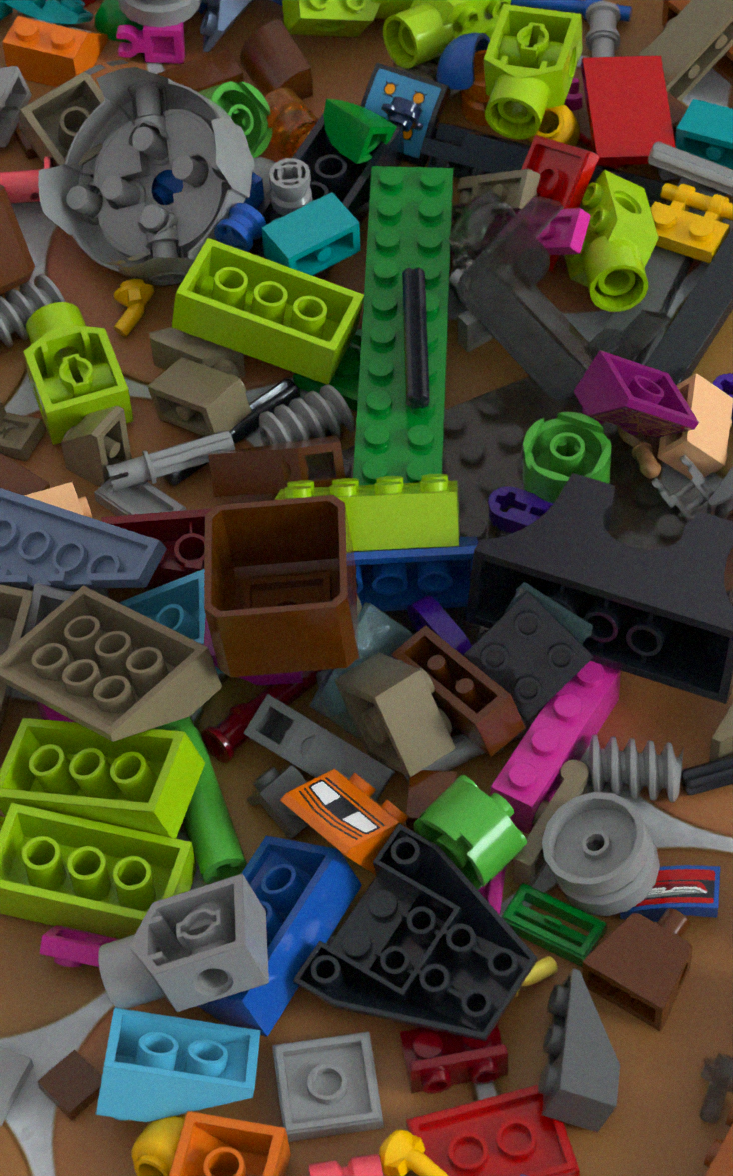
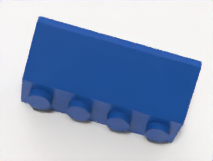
M477 536L460 537L459 546L353 551L356 563L357 596L364 612L407 610L408 605L428 594L442 608L467 607L474 550L478 545Z
M265 836L242 873L266 911L269 983L198 1005L199 1008L225 1025L260 1030V1035L268 1037L299 987L293 983L294 977L318 942L321 941L326 944L362 886L350 865L337 848Z

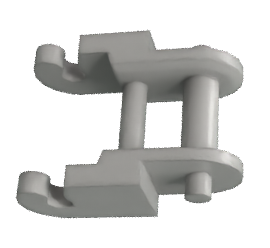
M686 455L680 457V460L688 467V471L693 476L691 482L673 494H670L658 478L655 477L651 483L655 488L659 489V494L671 508L677 505L681 510L678 515L682 519L686 516L688 520H692V512L706 501H709L714 491L711 488L707 490L703 486V483L706 481L705 477ZM696 487L701 494L688 505H685L680 498Z

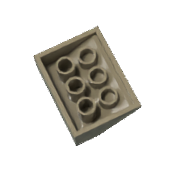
M84 585L0 656L1 682L112 742L189 717L222 688L208 647Z

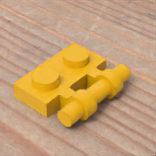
M665 183L661 191V198L671 201V205L655 201L650 208L659 238L655 246L710 263L730 233V225L722 223V220L725 218L733 221V203H730L729 198L715 194L711 197L698 193L695 187L682 183L680 186ZM693 208L706 213L704 216L688 212V210Z

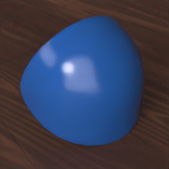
M473 32L453 39L445 47L439 58L436 82L448 85L450 89L455 90L470 88L474 84L475 52L487 50L490 38L484 33Z

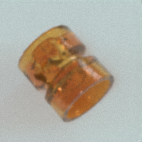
M279 88L264 97L271 112L270 115L266 116L268 128H272L271 141L273 145L287 159L294 156L319 119L311 110L308 111L306 104L293 90Z

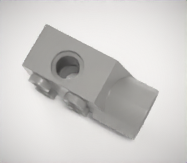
M243 873L152 903L134 935L101 945L98 953L99 969L110 1000L116 1008L130 1009L165 997L177 1012L268 984L266 911Z

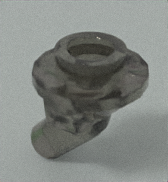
M718 1052L716 1059L705 1057L700 1073L703 1079L710 1082L699 1113L701 1119L708 1123L718 1121L727 1092L733 1093V1057Z

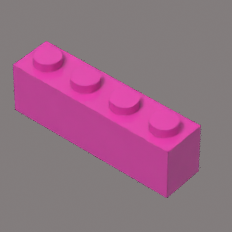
M589 661L544 705L492 784L491 795L497 793L508 801L514 810V814L510 819L520 831L530 834L534 827L533 819L538 807L544 800L550 802L561 785L560 770L562 765L569 760L580 761L590 745L592 734L597 735L619 700L621 670Z

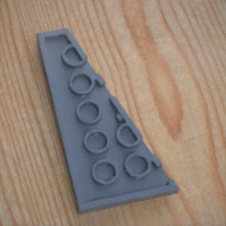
M0 488V585L24 590H33L36 583L58 589H80L83 585L90 589L146 588L167 550L159 540Z

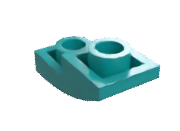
M82 0L5 1V4L21 13L51 23L80 24L91 22L94 17L92 13L84 9L85 3Z

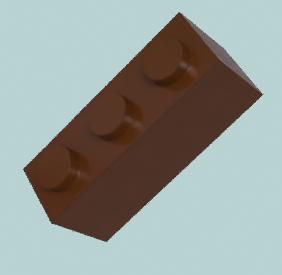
M426 625L391 654L394 659H400L404 663L426 671L435 687L432 696L437 707L444 711L455 728L490 757L495 755L526 728L511 694Z

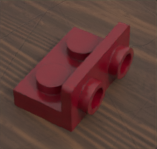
M498 1023L486 1041L427 1028L399 1032L411 1093L424 1091L428 1094H436L448 1090L453 1085L469 1082L479 1085L488 1084L496 1081L500 1076L508 1075V1052L506 1045L502 1043Z

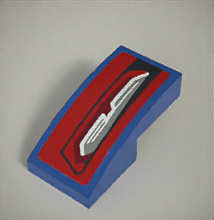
M679 865L660 867L656 883L646 898L630 910L620 913V919H627L631 914L639 913L651 921L657 922L667 908L678 910L684 915L717 918L720 866Z

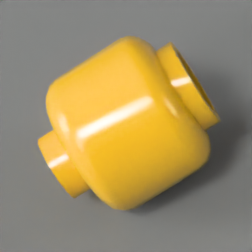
M564 104L545 110L540 128L535 135L575 147L580 136V126L573 112ZM535 135L527 138L531 144L533 142Z
M176 1115L148 1123L135 1141L131 1151L137 1176H169L186 1116Z

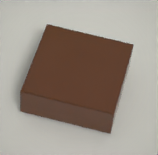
M74 1049L37 1082L39 1089L70 1120H73L99 1097L102 1076Z

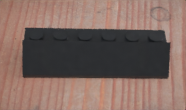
M439 123L435 138L424 137L420 153L430 156L428 167L453 168V176L462 178L521 170L531 145L450 123ZM604 165L595 167L589 184L595 182L601 173L606 170L644 188L650 208L655 201L662 204L667 202V200L661 198V191L666 182Z

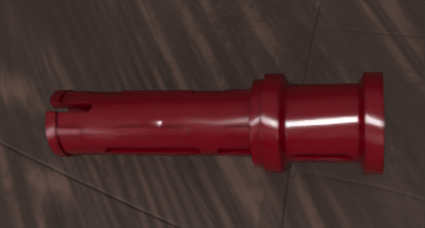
M322 670L303 671L302 683L269 685L248 703H236L229 710V716L215 727L208 726L201 732L208 751L222 763L231 761L234 758V752L249 739L253 740L243 733L267 694L289 706L317 683L316 673Z

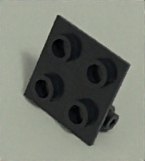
M529 592L520 598L488 631L484 630L473 641L474 645L463 655L511 694L518 712L528 721L594 657Z

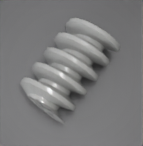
M44 274L35 276L34 284L29 281L21 284L19 287L20 292L13 288L5 293V299L0 296V339L9 348L13 346L11 334L14 332L22 340L28 339L26 323L36 310L51 303L65 302L60 290Z
M329 384L322 386L319 394L315 391L306 393L304 401L300 398H295L290 401L289 407L282 404L275 407L274 414L266 411L259 416V429L263 446L307 440L312 436L314 438L325 437V430H328L332 436L337 435L339 438L341 437L339 426L341 423L350 432H353L355 429L354 418L349 406L341 394Z
M592 734L587 763L588 780H591L594 792H602L606 783L610 782L612 793L618 796L621 794L625 784H628L632 798L636 799L639 797L643 787L647 786L650 799L654 801L657 800L662 788H666L669 802L675 803L680 791L684 747L679 757H675L672 743L667 742L661 754L657 755L653 741L648 740L642 753H638L635 740L629 738L624 750L620 751L616 737L611 736L605 748L602 749L600 748L597 735Z

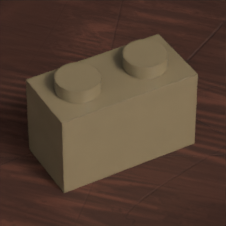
M183 357L178 359L147 386L159 419L202 436L230 431L252 412L246 396V387L240 378Z

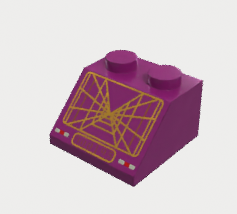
M601 350L573 391L583 407L582 412L584 415L595 419L600 424L608 422L617 425L632 435L642 433L654 438H660L694 430L699 423L669 373Z

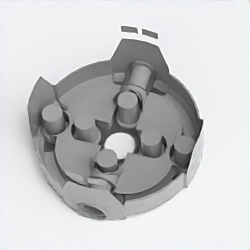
M124 60L106 62L110 66L128 63ZM100 64L84 72L91 75L106 67ZM137 67L109 72L97 78L104 95V102L88 116L78 130L68 151L65 164L39 170L38 186L42 210L70 236H73L88 256L102 266L119 272L130 279H142L145 281V284L160 286L178 284L185 278L207 238L217 241L214 234V228L222 219L229 218V211L236 203H244L245 199L249 198L254 171V159L250 154L247 139L242 128L235 124L224 109L214 101L187 86ZM98 144L103 145L100 153L95 158L78 166L86 151ZM164 170H172L173 175L183 181V190L173 194L174 203L170 205L158 204L153 199L151 193L155 177Z

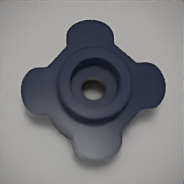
M394 97L391 104L384 103L381 109L387 113L388 120L402 124L403 131L409 132L410 128L422 130L423 124L418 120L423 110L416 103L402 97Z

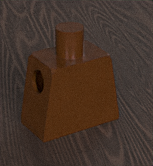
M667 908L657 923L639 913L631 914L583 961L582 977L587 989L661 1031L691 966L693 946L682 938L690 927L687 917L672 908Z

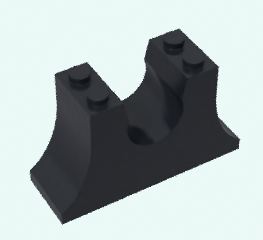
M572 473L554 504L535 522L512 534L480 540L474 550L465 621L490 629L520 598L529 592L594 656L590 661L727 704L733 689V607L728 599L733 582V521L699 512L684 526L683 536L675 544L661 549L631 547L617 541L608 533L615 485Z

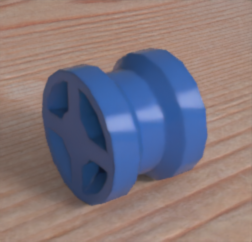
M240 202L230 209L228 219H222L214 228V234L218 242L249 252L253 247V240L260 239L262 236L261 227L267 224L260 212L254 207Z

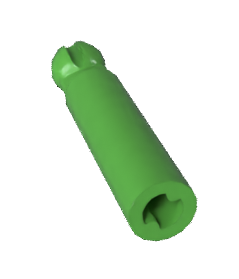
M191 716L154 728L184 731L205 762L183 819V824L189 841L192 842L194 856L203 881L207 884H212L241 874L247 862L200 731L194 726Z

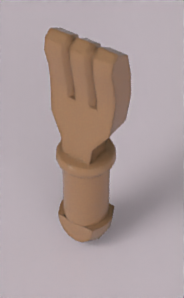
M617 426L623 441L633 447L631 453L638 461L642 474L649 479L657 477L660 474L661 464L657 462L652 452L653 448L645 440L644 434L632 435Z

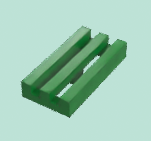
M523 882L501 916L519 937L580 967H583V961L598 946V940L603 938L607 931L606 922ZM526 901L590 933L586 936L563 925L562 921L549 915L540 914L522 905V903Z

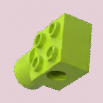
M282 0L284 26L289 34L357 37L374 19H387L389 16L407 10L411 7L414 0Z
M414 0L409 9L389 16L385 20L383 38L386 49L393 61L404 69H410L432 59L438 63L445 47L453 39L463 34L473 32L484 33L491 40L503 4L511 5V0Z
M503 4L484 56L486 95L490 96L485 109V118L495 132L511 139L532 137L540 128L545 110L565 104L582 53L581 14Z
M604 170L595 182L587 186L579 208L591 215L581 253L564 256L570 279L588 287L593 303L605 311L620 312L633 308L646 296L648 279L645 266L659 238L645 189Z
M56 302L36 310L26 323V332L31 346L23 352L29 382L52 445L61 443L66 432L71 427L77 426L87 414L116 405L124 409L126 424L133 422L129 389L105 328L86 326L80 309L71 303Z

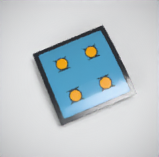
M376 63L362 99L361 107L388 120L387 113L381 107L384 103L391 104L394 97H402L419 105L423 111L418 121L423 124L422 130L410 128L409 132L403 131V162L418 167H425L429 156L420 153L424 137L435 138L436 126L451 90L448 85Z

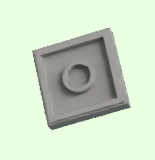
M369 1032L272 1045L283 1128H286L288 1142L384 1128Z

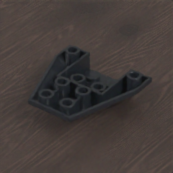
M398 824L373 861L376 872L375 879L331 944L328 946L321 941L318 942L294 977L293 983L337 1009L486 1041L538 961L537 957L438 845Z

